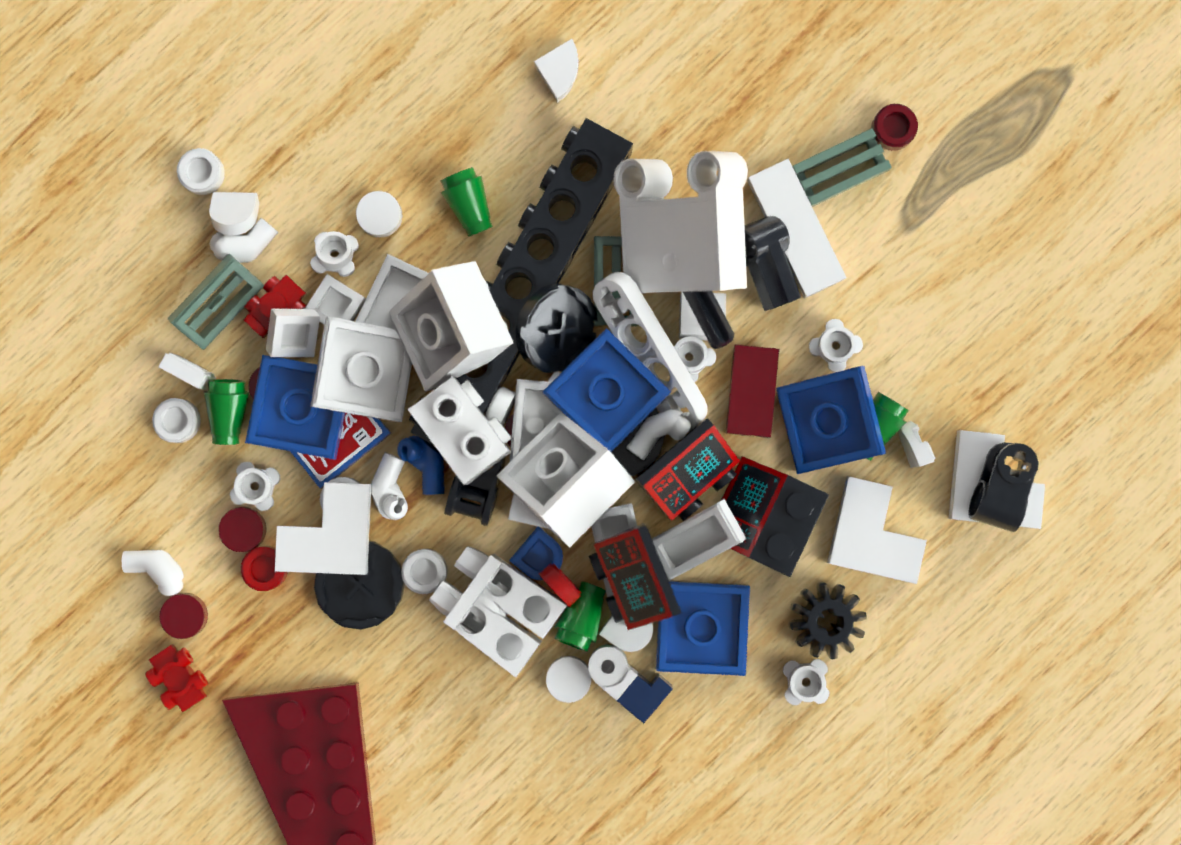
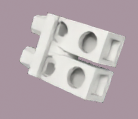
M468 546L460 555L454 567L473 579L470 585L462 593L444 580L429 601L446 616L443 621L446 625L456 630L506 671L517 677L542 640L507 617V614L543 639L567 607V604L559 596L551 593L506 563L496 554H492L489 557L485 553Z

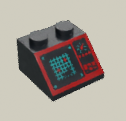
M707 418L639 475L635 481L669 520L672 521L676 516H679L684 521L703 505L698 497L712 486L718 492L737 475L732 468L740 460L714 424Z
M741 456L740 462L735 469L737 475L729 482L721 500L725 499L746 540L730 549L783 575L791 577L829 494L792 476Z
M642 523L593 543L596 553L589 555V559L598 581L607 578L613 595L607 597L606 601L615 623L624 620L627 629L631 630L682 613L646 524Z

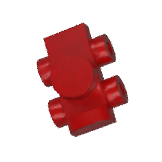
M285 275L281 280L276 276L271 277L263 286L267 293L261 299L255 295L245 305V309L249 314L243 320L262 338L268 335L271 309H305L307 306L301 301L307 293L288 275Z
M174 644L149 659L153 668L145 672V676L153 687L164 683L168 690L160 695V699L168 710L178 705L180 710L184 712L207 697L202 688L208 685V681L200 670L194 672L189 666L194 660L185 647L178 651Z

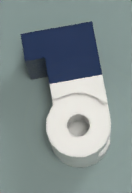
M605 644L599 646L590 656L588 670L594 682L643 724L673 690L672 684L659 673L652 682H649L628 664L626 654L615 645Z

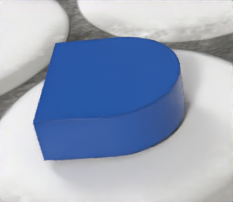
M538 526L509 561L528 577L535 580H543L539 573L550 563H554L561 568L563 552L558 542Z

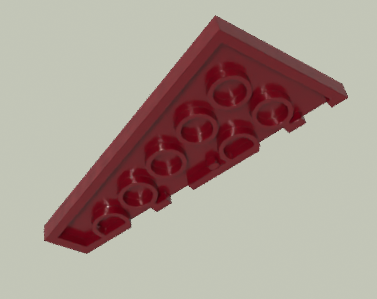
M359 682L229 697L222 700L287 845H376Z

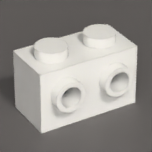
M452 376L409 408L408 411L464 485H468L511 453L505 443L512 438L496 417L488 421L480 411L478 406L484 400L469 380L460 384Z

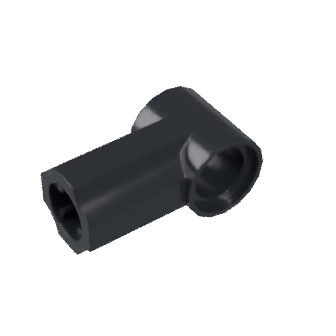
M768 216L744 225L746 267L749 268L764 311L799 299L801 296L785 255L790 243L786 225L780 218L775 216Z

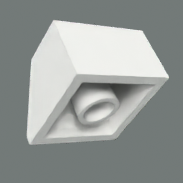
M476 261L430 271L389 311L425 392L439 387L452 376L458 378L489 363L513 343L507 325L497 309Z
M562 412L497 475L568 547H571L635 482L606 447Z

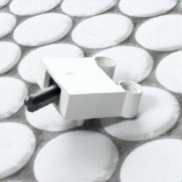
M698 152L690 159L686 173L688 183L698 193V197L664 200V197L672 187L673 181L672 171L667 163L658 159L623 160L617 165L613 179L615 189L620 197L623 273L634 280L641 293L683 292L710 346L713 349H719L733 341L734 332L712 291L747 288L743 186L747 180L748 173L746 162L742 156L735 152Z

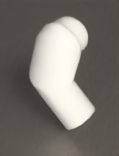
M260 218L247 235L230 236L219 232L216 233L210 240V249L214 252L215 257L221 261L230 253L239 263L251 262L258 257L278 231Z
M669 409L653 415L643 422L626 449L644 461L660 437L668 434L675 440H682L691 427L690 421L680 416L681 412L675 409Z
M385 452L371 482V496L383 517L398 520L404 517L408 510V504L396 482L405 461Z
M163 550L123 552L121 562L124 573L147 572L156 585H158L159 592L165 596L176 595L182 590L183 571L169 553Z

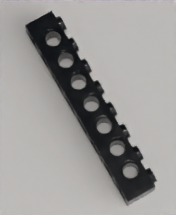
M585 118L580 129L575 126L570 129L561 147V150L566 152L559 167L552 164L547 170L540 184V189L545 192L537 206L530 203L524 211L518 227L523 229L516 244L508 242L501 252L496 265L502 269L494 283L486 281L500 315L507 318L510 322L508 332L513 343L488 363V368L482 376L471 378L464 374L456 378L460 384L469 380L482 397L484 402L478 408L484 416L495 393L499 388H502L520 355L515 333L520 311L528 298L539 289L561 282L614 186L613 179L617 165L621 161L629 159L632 154V142L588 118ZM582 162L593 165L597 171L594 178L586 182L575 179L571 174L574 166ZM558 201L570 202L575 208L573 216L564 221L553 218L550 214V209L554 203ZM537 239H546L552 243L554 249L548 258L537 260L528 253L531 243ZM517 277L526 278L532 284L531 292L522 299H514L507 294L509 282ZM411 415L409 421L414 423V426L410 433L434 445Z

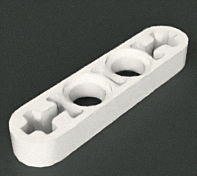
M622 272L609 274L594 287L593 300L612 334L670 391L676 387L678 391L672 395L669 394L657 406V409L660 413L669 409L680 411V416L690 421L691 427L688 431L690 432L707 415V404L634 280ZM617 290L621 297L615 299L611 292ZM630 310L632 314L625 318L623 314ZM631 324H637L644 329L647 335V343H642L635 339L631 332ZM654 362L661 363L668 369L670 381H664L656 375ZM686 407L689 412L683 413L680 408Z

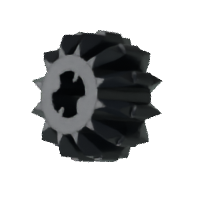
M819 582L817 583V598H815L811 591L805 588L801 591V595L808 604L805 607L797 603L791 604L790 609L797 614H801L802 619L790 621L789 628L797 631L805 629L796 638L795 642L798 646L803 647L812 641L810 655L818 658L825 646L828 657L830 659H837V644H840L843 649L851 653L855 648L848 640L850 634L858 638H863L865 635L862 629L853 625L854 622L865 620L867 618L866 613L863 611H850L858 604L860 599L857 595L852 594L843 600L845 586L841 584H836L831 594H829L827 584ZM826 609L829 613L837 616L836 625L830 623L833 627L830 631L817 625L818 617L824 618L821 612Z

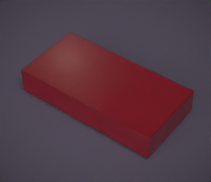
M734 345L725 434L771 438L779 349Z

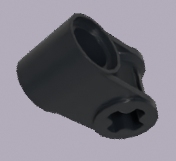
M1002 442L989 450L979 482L970 500L968 510L970 519L1010 532H1016L1019 529L1026 514L1028 497L1036 472L1038 471V458L1031 447L1025 444ZM1007 456L1018 461L1016 470L1005 465Z
M505 457L468 485H464L456 475L449 491L444 514L452 516L454 513L476 518L481 520V525L488 527L499 491L500 479L497 475L503 470ZM463 498L480 502L481 505L463 500Z

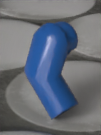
M413 435L402 439L397 446L398 456L401 460L408 461L422 472L423 495L445 494L444 458L438 449L418 436Z

